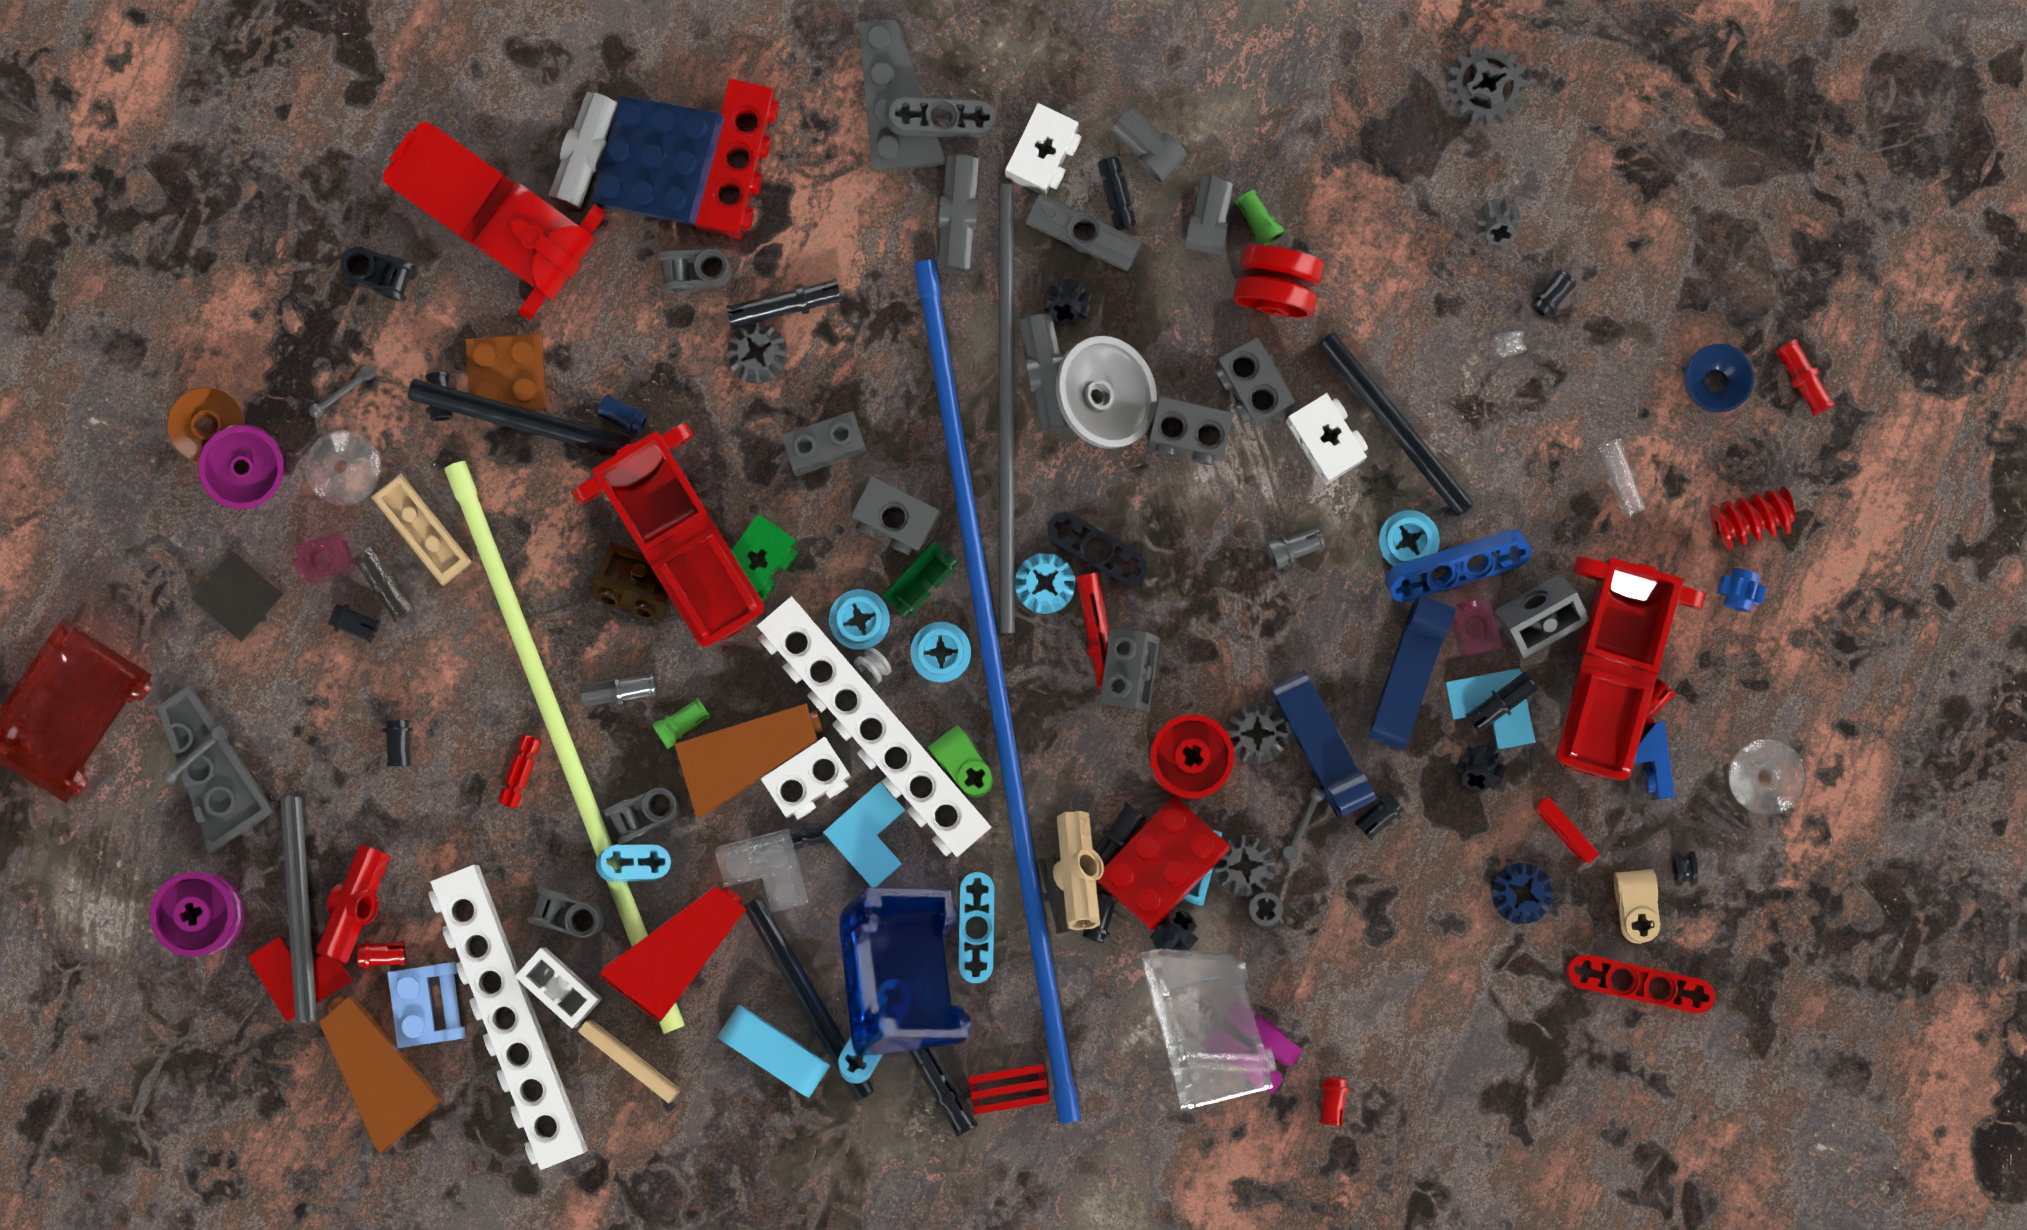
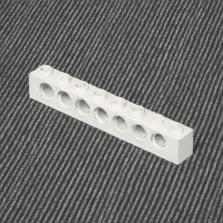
M792 596L757 625L762 632L757 639L771 655L776 651L780 652L787 661L782 668L796 684L803 679L812 689L807 695L821 713L826 708L831 711L837 718L832 723L833 727L846 741L851 737L857 741L862 747L857 752L859 757L871 770L876 766L882 770L887 776L882 783L896 799L902 794L912 806L906 811L921 828L927 823L937 835L931 840L945 856L953 852L958 858L992 828ZM803 634L807 637L808 644L802 653L793 654L788 651L787 641L790 636ZM820 662L830 664L833 670L831 678L823 683L814 681L811 675L812 668ZM843 691H852L857 695V705L851 711H841L837 708V696ZM870 719H875L882 724V733L875 740H867L861 735L863 723ZM893 748H901L907 753V762L900 769H892L886 764V755ZM917 777H927L932 782V791L925 798H917L911 793V783ZM949 805L957 811V820L950 827H942L936 822L935 814L941 806Z
M471 865L431 881L433 890L429 892L430 901L435 912H442L447 926L442 928L443 935L449 948H456L461 961L456 963L459 977L464 985L469 983L474 998L469 1000L472 1011L477 1020L483 1019L488 1033L483 1035V1039L490 1056L497 1055L501 1070L497 1071V1076L505 1093L511 1092L515 1106L511 1107V1113L519 1129L524 1127L529 1142L524 1143L531 1164L538 1163L540 1170H543L587 1152V1146L527 989L515 978L519 968L480 866ZM465 899L469 900L474 907L472 918L466 922L461 921L456 915L458 903ZM477 935L484 937L488 944V949L482 957L474 956L469 948L470 941ZM490 971L498 973L501 978V987L495 993L488 992L483 985V978ZM502 1007L510 1008L515 1014V1022L509 1029L502 1028L497 1022V1013ZM516 1043L524 1044L529 1051V1058L523 1065L513 1062L510 1056L511 1048ZM529 1079H535L542 1085L543 1093L537 1101L530 1100L524 1093V1085ZM548 1115L555 1120L557 1128L553 1136L547 1137L539 1132L538 1120L541 1116Z

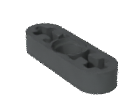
M901 97L896 99L888 108L885 121L888 128L897 135L978 139L984 137L994 126L995 113L989 104L978 100ZM901 108L905 109V113L908 116H918L922 111L921 109H924L922 118H910L907 124L902 123L901 117L895 116ZM935 109L946 111L950 117V124L946 127L935 125L931 119V111ZM974 112H978L980 119H985L980 127H976V123L973 120H963L959 127H957L959 118H970Z

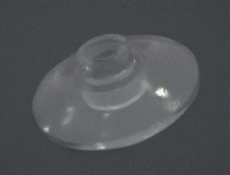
M335 431L323 436L312 446L306 459L305 474L310 488L319 498L333 505L348 506L363 501L374 491L381 476V460L374 445L364 436L352 431ZM339 460H345L347 463V468L342 473H336L334 469L335 463Z
M1761 739L1747 744L1736 754L1730 766L1729 782L1733 795L1747 810L1760 815H1776L1789 810L1799 801L1806 785V771L1802 759L1792 747L1778 740ZM1763 770L1767 771L1771 776V780L1767 785L1761 784L1758 779L1759 773Z

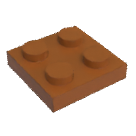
M541 334L466 339L469 393L533 411L547 410L543 336Z

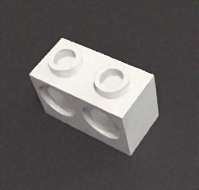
M823 737L761 778L785 817L789 818L794 815L799 820L817 808L813 802L824 794L831 799L849 787L845 781L852 776L827 738ZM829 760L833 762L835 773L830 780L820 781L815 777L814 767L819 761ZM789 781H798L803 787V794L796 802H787L783 798V786Z

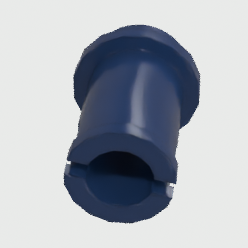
M609 394L603 398L597 411L598 417H603L626 429L625 433L628 435L632 433L639 435L648 419V415L643 413V408L637 407L635 409Z

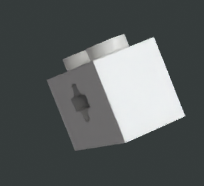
M1038 103L1005 169V178L1045 196L1050 187L1057 190L1066 169L1061 167L1066 154L1073 157L1082 138L1081 135L1077 134L1079 122ZM1047 144L1052 147L1051 154H1047L1042 159L1039 157V149L1043 150Z
M1327 393L1291 414L1286 420V424L1325 485L1363 463L1367 458L1364 451L1368 449L1361 434L1357 430L1351 432L1344 421L1348 415L1337 398L1331 400ZM1323 429L1329 434L1334 431L1337 433L1338 436L1334 441L1335 446L1330 441L1325 443L1321 441L1324 435Z
M547 947L540 948L515 976L516 979L571 1028L578 1027L603 999Z

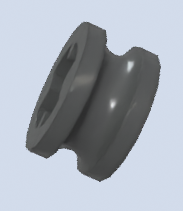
M1269 892L1258 893L1249 901L1248 915L1257 925L1272 926L1282 917L1283 905L1275 894ZM1264 898L1265 903L1270 899L1275 904L1272 908L1274 916L1270 920H1267L1266 916H1263L1261 920L1256 915V912L1259 910L1256 903Z

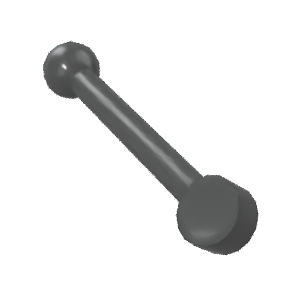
M372 365L366 366L361 370L360 375L321 403L311 404L308 410L309 414L314 418L321 417L325 408L364 380L372 379L377 374Z
M222 726L214 727L211 731V736L176 767L164 771L162 774L163 781L166 784H173L177 780V775L216 741H223L227 738L228 732L226 728Z
M1314 787L1311 790L1310 796L1312 799L1290 845L1283 849V856L1287 860H1294L1298 856L1297 846L1318 802L1325 798V792L1321 787Z

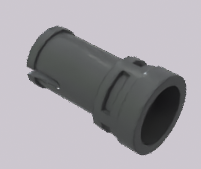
M1317 525L1288 538L1283 536L1266 542L1269 557L1276 570L1295 562V559L1325 548L1323 536L1318 535L1320 530Z

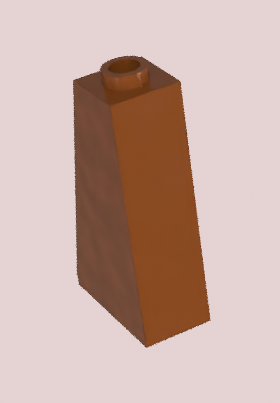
M802 704L674 744L696 817L703 818L761 781V778L819 741L817 733L823 732V727L818 711H810L807 704Z
M339 996L323 1010L327 1016L319 1023L373 1145L379 1153L387 1151L442 1103L444 1098L401 1048H397L395 1041L356 996H349L346 999Z

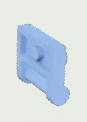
M456 962L387 972L397 1048L467 1038L465 1027H461L454 977V974L458 973ZM439 976L446 1025L445 1030L438 1031L436 1030L430 977Z

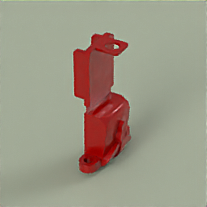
M427 121L420 122L414 130L410 129L390 157V164L383 173V181L387 186L533 289L518 311L519 314L529 321L535 316L546 299L553 302L569 279L572 280L581 268L580 263L596 242L592 234L607 214L606 211L594 204L578 226L529 189L517 182L513 183L502 173Z
M687 422L661 436L656 430L633 445L627 444L617 450L615 456L592 469L594 477L571 491V494L577 504L581 506L606 493L698 644L703 647H709L718 641L720 643L724 642L753 624L752 620L763 613L764 603L671 454L672 451L684 445L695 436Z
M1577 557L1573 572L1596 580V586L1587 612L1591 622L1583 626L1578 646L1579 654H1583V659L1578 669L1556 750V759L1560 764L1564 765L1563 768L1595 778H1611L1623 781L1630 777L1676 606L1678 604L1688 608L1702 609L1706 593L1682 586L1683 578L1655 570L1656 567L1643 563L1636 565L1613 557L1608 558L1605 562L1587 557Z

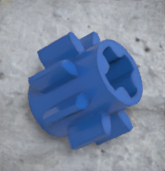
M1733 568L1731 576H1721L1716 594L1725 596L1722 605L1733 610L1749 613L1751 612L1752 605L1759 606V604H1763L1767 587L1758 585L1761 575L1749 570Z

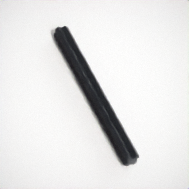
M1332 332L1324 337L1319 343V348L1457 516L1467 512L1473 506L1472 499L1337 334Z
M413 379L408 391V399L411 401L613 456L617 454V450L627 444H631V438L625 435L420 379Z
M760 897L755 898L744 905V908H746L745 912L840 1073L839 1056L847 1043L763 899ZM848 1058L847 1062L849 1063L850 1072L854 1073L857 1068L861 1069L856 1059L851 1060ZM843 1078L857 1102L872 1095L873 1088L868 1079L862 1083H850Z

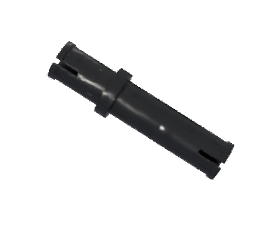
M835 278L806 287L803 284L795 285L794 290L734 305H726L731 327L736 329V327L800 311L802 315L808 314L812 308L836 302L840 303L842 298L837 279Z
M921 1025L900 1036V1040L905 1045L922 1077L936 1099L934 1101L936 1108L942 1109L956 1137L978 1126V1123L969 1112L961 1097L963 1094L961 1088L955 1087L938 1055L928 1041Z

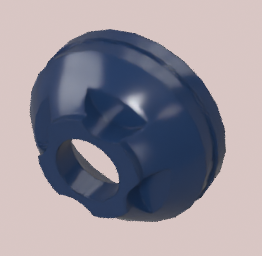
M1712 344L1698 350L1690 358L1684 373V385L1688 396L1698 407L1709 412L1722 413L1739 407L1748 399L1754 385V372L1750 361L1739 349L1727 344ZM1717 371L1723 375L1725 387L1722 391L1711 392L1706 388L1704 377L1708 372Z

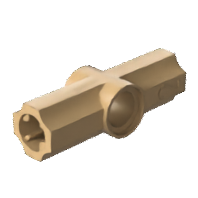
M1079 810L1064 812L1057 816L1061 860L1053 867V877L1057 886L1064 891L1068 929L1077 931L1093 929L1100 925L1096 880L1102 877L1104 866L1099 854L1092 847L1089 813Z

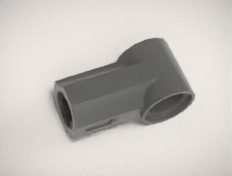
M1134 107L1127 111L1111 129V133L1139 158L1138 162L1144 170L1160 183L1188 156L1186 150L1177 140L1168 133L1164 132L1162 134Z
M1202 177L1196 198L1194 216H1191L1185 249L1221 256L1228 223H1225L1233 183L1216 177Z

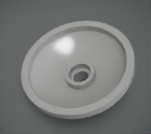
M1095 336L1074 345L1060 362L1056 375L1058 405L1065 421L1080 438L1100 448L1116 449L1134 443L1146 433L1155 416L1157 391L1149 366L1133 347L1117 338ZM1091 393L1095 396L1096 402L1093 401Z

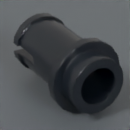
M1558 270L1556 275L1540 293H1534L1532 296L1533 301L1530 304L1531 308L1545 319L1550 315L1555 316L1558 312L1557 306L1576 287V281L1567 272Z
M432 372L425 375L427 382L450 388V374L448 372ZM433 406L425 409L426 413L430 415L431 421L453 419V412Z
M337 604L331 614L328 625L333 626L336 632H339L341 629L371 643L375 637L374 632L377 633L380 620L372 619L349 609V604L344 606Z
M387 720L386 728H382V732H386V766H411L409 731H413V727H409V720Z
M1390 793L1385 797L1380 795L1378 797L1380 801L1359 820L1355 821L1356 825L1370 840L1395 817L1399 820L1401 818L1399 814L1405 810Z
M1097 892L1100 925L1093 929H1083L1082 937L1104 943L1105 938L1110 937L1111 934L1108 932V927L1118 900L1112 896Z

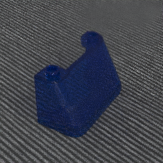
M865 888L842 910L839 921V934L853 1050L858 1056H873L961 1044L969 1038L971 1029L970 1016L965 1013L962 1006L951 1005L943 936L949 932L951 926H954L957 920V909L955 904L952 903L951 890Z

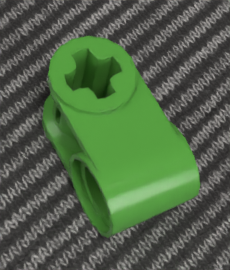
M958 724L927 747L944 771L950 774L962 792L967 796L981 798L991 790L993 785L992 773ZM972 770L975 774H980L981 772L985 774L982 777L983 786L979 789L975 785L970 787L965 785L969 782L967 774Z

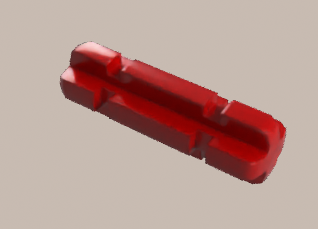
M523 734L520 737L517 745L519 749L518 754L514 753L504 780L507 783L506 787L501 789L498 797V803L510 808L518 807L522 794H520L521 788L525 789L535 762L532 758L534 754H538L541 746V740L527 734Z

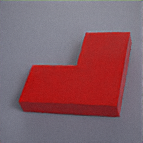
M280 936L247 956L285 1021L289 1022L295 1018L291 950L283 936ZM322 955L313 960L316 1005L354 982L344 963Z

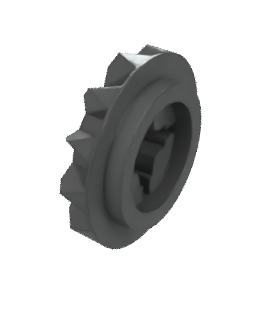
M755 323L741 327L730 338L726 354L729 366L736 376L746 382L760 384L774 379L783 370L787 360V347L783 337L772 326ZM749 340L758 347H766L771 344L763 352L766 366L763 367L755 358L742 362L751 353Z
M1255 703L1240 708L1231 717L1227 726V733L1233 744L1235 756L1249 764H1264L1274 760L1283 751L1287 741L1288 732L1284 718L1273 707ZM1256 717H1258V723H1260L1262 730L1273 732V735H1268V737L1261 739L1259 750H1256L1253 738L1241 735V732L1253 729Z
M1247 835L1237 836L1226 841L1230 846V850L1215 865V874L1220 884L1227 891L1238 896H1252L1265 890L1274 878L1276 865L1270 847L1259 838ZM1242 849H1245V855L1248 856L1249 861L1261 862L1262 866H1256V868L1250 870L1249 883H1246V878L1243 877L1242 871L1229 870V866L1241 861Z

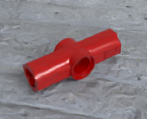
M361 844L358 846L344 883L336 885L329 893L327 909L331 915L315 953L340 963H348L362 926L370 924L378 913L379 899L375 893L390 859L389 855Z

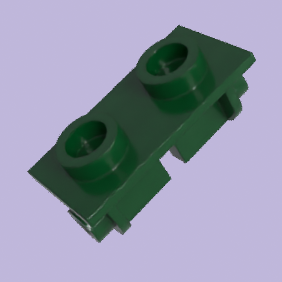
M933 539L881 595L903 617L906 618L910 613L914 615L916 610L931 595L928 590L932 586L937 589L951 573L956 571L954 567L958 562L948 552L946 553Z

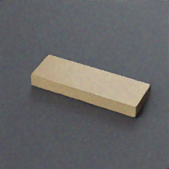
M401 473L371 497L442 586L473 563Z
M594 1020L586 1021L578 1032L667 1103L672 1102L680 1092L678 1086Z

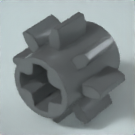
M1507 199L1487 200L1481 207V210H1475L1477 222L1474 223L1476 235L1477 237L1486 235L1488 245L1507 244L1514 237V234H1520L1518 222L1521 220L1519 209L1518 207L1509 208Z

